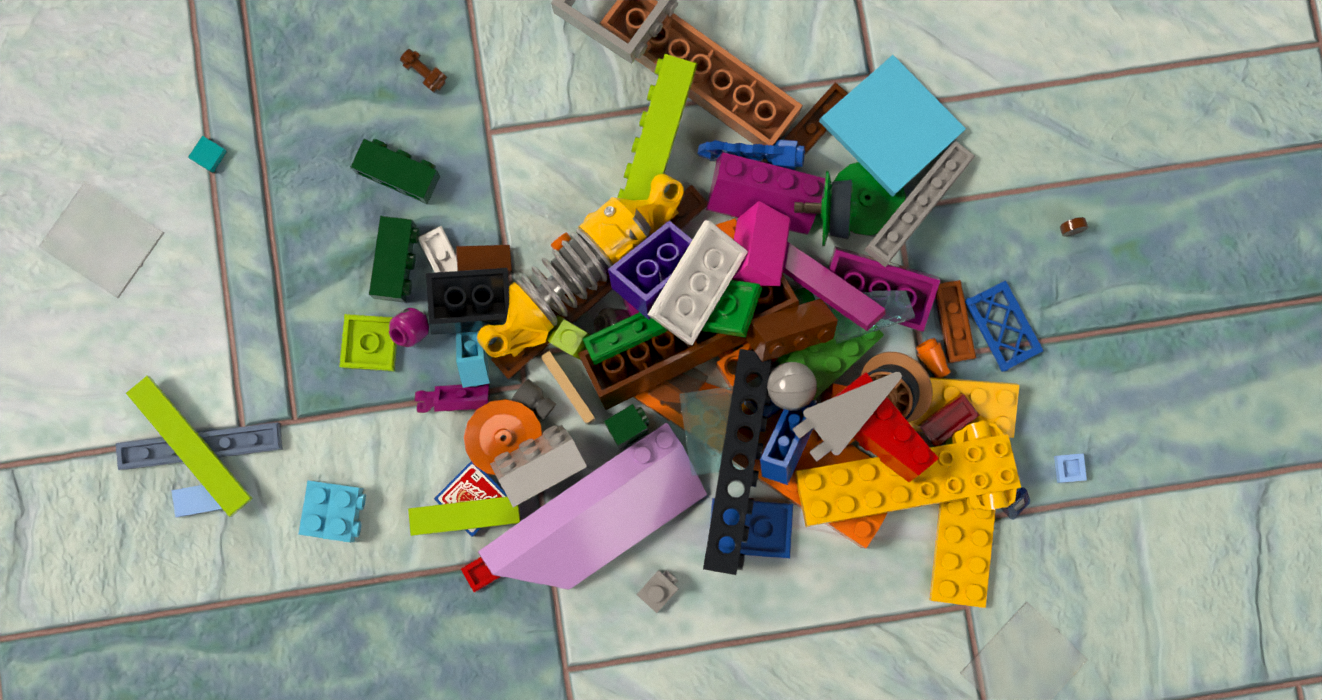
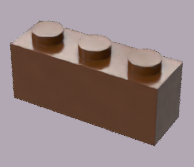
M817 299L752 319L746 340L763 362L833 340L838 319L823 300Z

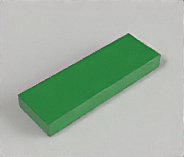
M639 312L584 338L583 341L594 365L668 330L653 318L648 320Z

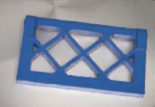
M1006 280L966 299L965 304L996 359L1001 372H1006L1009 368L1044 351ZM1002 292L1008 306L993 302L995 294ZM979 302L988 304L984 318L975 305ZM992 306L1006 310L1002 324L988 319ZM1010 311L1013 312L1021 327L1020 329L1006 325ZM987 323L1001 327L997 341H994L986 326ZM1005 329L1019 333L1015 347L1001 343ZM1022 335H1025L1031 346V349L1027 351L1019 349ZM999 347L1012 350V358L1005 361Z

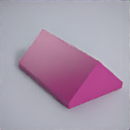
M758 201L737 219L734 241L746 249L748 253L732 280L757 283L760 286L781 285L791 223L788 216Z

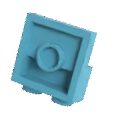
M307 481L298 535L355 542V537L358 538L361 532V521H358L359 512L364 509L366 494H363V488Z

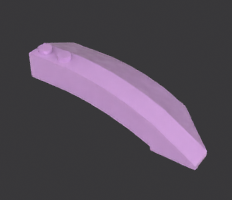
M665 423L482 548L478 553L492 575L569 590L707 494L683 445L668 423Z

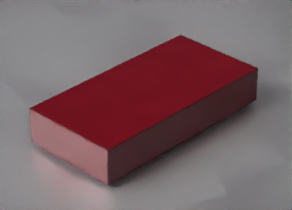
M960 393L918 426L934 447H937L980 415L966 396Z

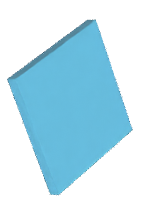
M894 55L888 58L819 120L892 197L966 130Z

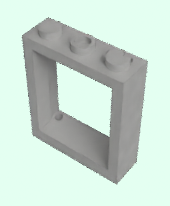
M552 0L551 2L554 14L631 64L636 58L639 59L645 53L648 47L647 42L652 36L656 37L663 27V20L667 15L671 16L678 6L677 0H659L630 42L626 43L572 8L576 0Z

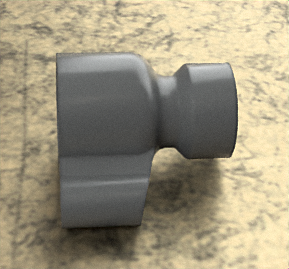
M529 378L512 397L513 401L521 402L529 409H533L535 415L541 420H544L556 406V403L550 398L543 397L542 389Z

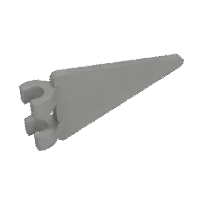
M892 373L805 409L803 414L806 419L792 430L798 438H801L813 428L823 440L822 443L810 451V454L816 461L830 451L834 455H839L902 378L901 373Z

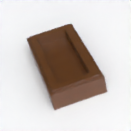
M510 245L456 246L457 271L508 268V273L512 271Z

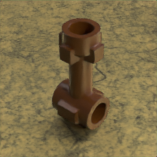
M411 49L406 50L400 58L403 66L408 71L413 68L423 76L425 80L422 83L433 93L437 89L440 91L446 84L445 80L448 77L436 67L430 70L419 60L421 55L418 52H413Z

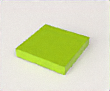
M344 314L339 367L395 372L397 344L392 341L389 335V322L393 317Z

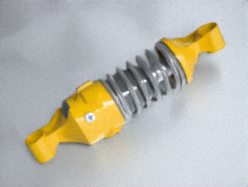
M659 174L651 182V191L648 199L629 200L611 197L598 210L589 213L584 222L576 228V232H572V240L568 243L562 241L563 247L559 252L556 249H552V254L555 258L551 263L546 258H542V263L552 274L548 279L537 267H532L533 273L542 283L539 287L525 275H522L523 282L516 280V283L514 282L509 286V309L506 323L495 326L487 325L481 328L477 335L479 345L491 357H501L510 353L515 357L526 347L545 343L548 333L557 325V318L551 308L559 315L567 316V309L561 300L570 307L577 308V300L573 294L579 298L587 299L586 288L597 290V282L599 280L607 281L608 269L674 218L679 213L676 208L684 193L682 184L669 175ZM670 184L669 190L664 193L665 187ZM497 337L495 343L488 345L492 338Z

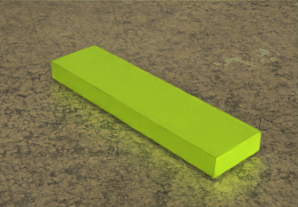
M508 497L408 508L411 536L521 522L519 504L513 507Z

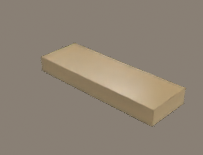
M548 351L542 355V360L585 424L589 425L595 421V417L551 352Z

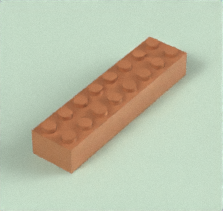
M617 0L599 25L621 40L629 43L658 1ZM676 14L667 15L662 22L663 27L656 37L652 36L647 42L648 47L645 53L635 60L653 73L655 72L658 59H663L665 54L696 63L697 68L688 98L752 144L774 146L778 140H781L799 116L803 105Z

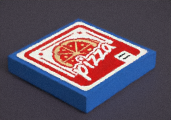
M471 461L434 500L441 505L507 497V495L487 473L479 469ZM481 528L466 529L465 531L471 537H474Z

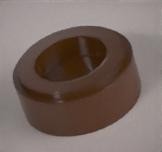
M1084 217L1074 218L1060 225L1063 237L1076 235L1089 228Z

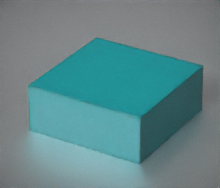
M202 136L188 158L214 173L227 151Z

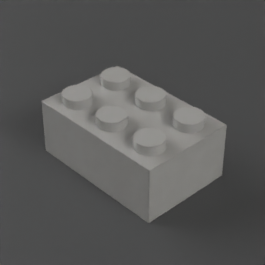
M563 425L559 427L552 426L546 429L539 438L535 440L528 439L522 442L518 449L511 453L504 452L498 455L494 462L490 463L513 507L587 467L574 440Z

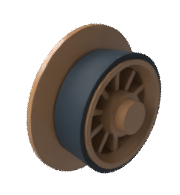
M883 352L875 355L865 364L861 375L866 372L873 381L895 372L901 373L902 378L887 395V398L908 422L920 418L928 410L933 396L932 383L926 370L915 359L899 352Z

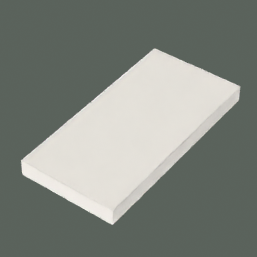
M705 220L647 315L685 343L693 345L748 251L711 221Z

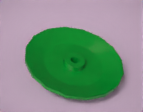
M859 162L848 165L838 173L833 181L852 180V202H857V218H851L850 231L855 234L867 236L878 234L906 199L904 187L892 197Z

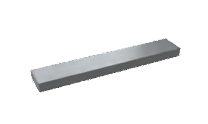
M954 140L864 251L886 267L974 159L975 155Z

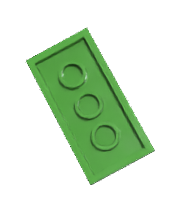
M833 309L831 312L838 319L834 339L826 343L807 347L801 351L782 355L775 361L777 362L776 367L786 362H797L807 366L813 372L817 382V390L813 399L815 400L884 336L876 325L866 331L839 311Z

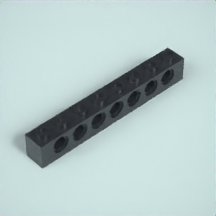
M739 350L703 570L736 575L737 570H743L745 554L740 553L742 542L747 543L750 526L745 525L746 514L752 515L754 498H749L751 487L757 486L759 471L754 470L755 459H761L763 443H758L760 432L765 433L768 416H763L764 405H770L771 400L767 390V383L777 363L771 362L772 359L762 362L755 351ZM751 374H756L761 378L762 384L756 388L750 387L746 382V378ZM746 401L754 402L757 406V412L752 415L745 414L742 410V404ZM741 428L750 429L753 434L752 440L749 442L740 441L737 437L738 430ZM737 455H744L748 459L747 468L743 470L736 469L732 463L733 458ZM732 482H739L744 488L743 495L732 497L728 492V486ZM729 509L736 510L739 514L738 523L735 525L726 524L723 519L725 511ZM730 537L733 539L735 548L732 552L723 553L719 549L721 538Z

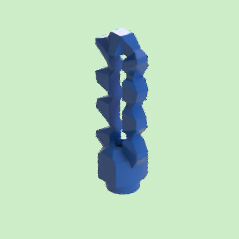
M714 140L700 144L698 147V155L710 159V161H716L724 152L760 162L767 159L772 165L795 171L796 167H803L805 158V146H799L797 141L778 140L774 146L762 144L746 145L744 143L731 144Z

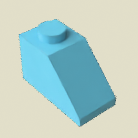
M478 332L456 333V363L463 388L490 383L487 353L477 341Z

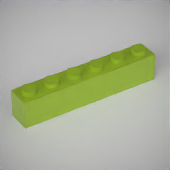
M665 54L663 59H658L654 74L658 75L656 85L651 84L647 100L651 101L648 112L643 111L639 126L643 127L640 138L635 137L631 152L635 153L633 163L628 162L624 178L628 180L625 189L620 188L617 198L646 200L649 198L651 182L654 177L659 174H665L697 68L696 63Z

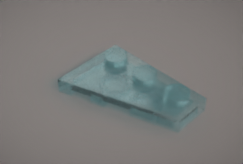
M906 291L862 292L886 309L885 315L868 331L824 302L838 319L834 335L836 344L915 318Z
M733 386L679 394L691 476L718 473L720 470Z

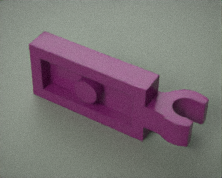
M462 384L435 386V391L420 390L415 392V401L419 402L417 403L418 413H426L432 407H434V412L477 410L489 403L490 398L489 384L465 388L462 387Z

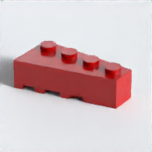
M865 372L836 396L873 382V380ZM887 397L853 437L860 443L859 445L866 451H871L879 457L883 464L907 482H911L939 459Z

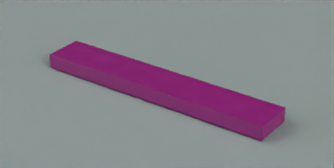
M787 241L783 273L866 331L870 330L885 315L886 309Z

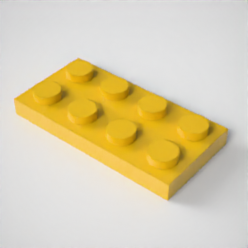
M929 377L933 388L931 404L920 418L909 422L915 431L923 432L918 426L921 422L960 393H963L980 415L969 424L988 421L996 424L1004 435L1008 434L1009 438H1014L1020 385L1017 383Z
M966 499L939 503L930 601L986 608L996 509L991 511L970 509Z

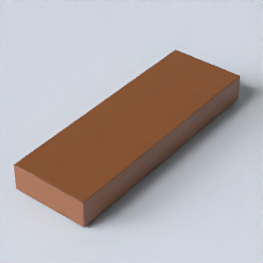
M961 280L940 283L935 300L948 364L975 359L976 354Z

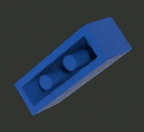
M812 400L809 405L800 410H783L760 459L762 477L788 485L813 431L811 429L804 436L798 438L792 429L806 419L803 414L804 410L817 405V401Z

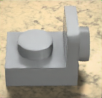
M658 570L637 593V596L658 613L674 593L679 590L675 585L678 580L667 570L664 573Z

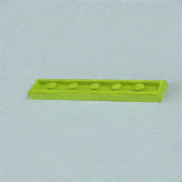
M150 376L144 377L126 392L127 396L229 517L235 515L253 499Z

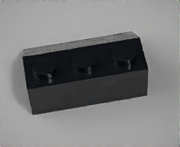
M508 268L426 273L431 335L478 332L487 325L495 326L506 323L509 309Z

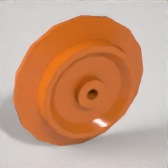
M508 399L490 401L478 408L467 422L464 433L466 453L475 466L485 473L495 475L490 463L494 462L498 455L504 452L511 453L518 449L522 442L528 439L535 440L542 436L541 424L534 412L521 402Z

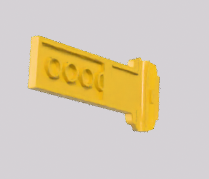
M988 421L966 425L965 428L953 434V444L931 447V450L939 459L911 482H907L883 464L879 457L796 471L795 478L805 526H816L960 499H966L970 509L991 511L999 508H1008V506L1015 502L1017 489L1021 488L1009 435H1004L996 424Z

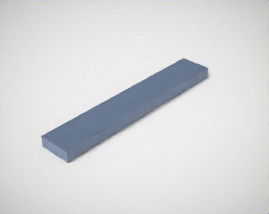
M279 422L198 432L218 458L283 450L281 425ZM163 437L116 443L118 470L183 463Z

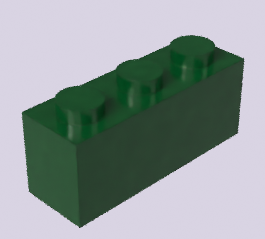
M363 139L350 166L351 169L362 177L428 204L440 178L438 171L435 169L436 166L426 160L417 162L411 159L412 155L403 150L397 149L394 152L387 149L388 145L380 140L373 139L371 142Z
M380 216L369 295L373 299L405 303L406 296L411 295L412 280H409L410 270L415 268L416 255L412 253L414 243H418L419 228H416V224L412 219Z
M632 404L605 420L604 423L621 450L648 433L649 419L641 407L636 409Z

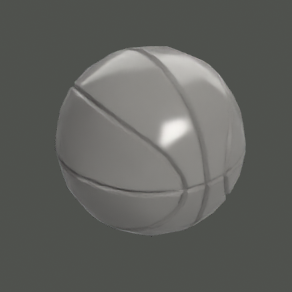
M786 362L772 371L768 379L767 390L771 400L778 407L786 410H800L809 405L814 399L817 382L813 372L804 364Z

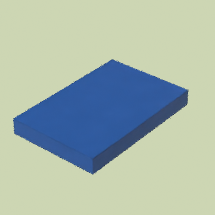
M712 498L711 517L715 498ZM754 501L752 515L746 514L745 525L750 526L747 543L742 542L740 553L749 556L790 559L793 504ZM729 509L724 512L723 519L726 524L735 525L739 521V514L736 510ZM723 537L720 539L719 549L723 553H730L734 550L735 543L732 538Z

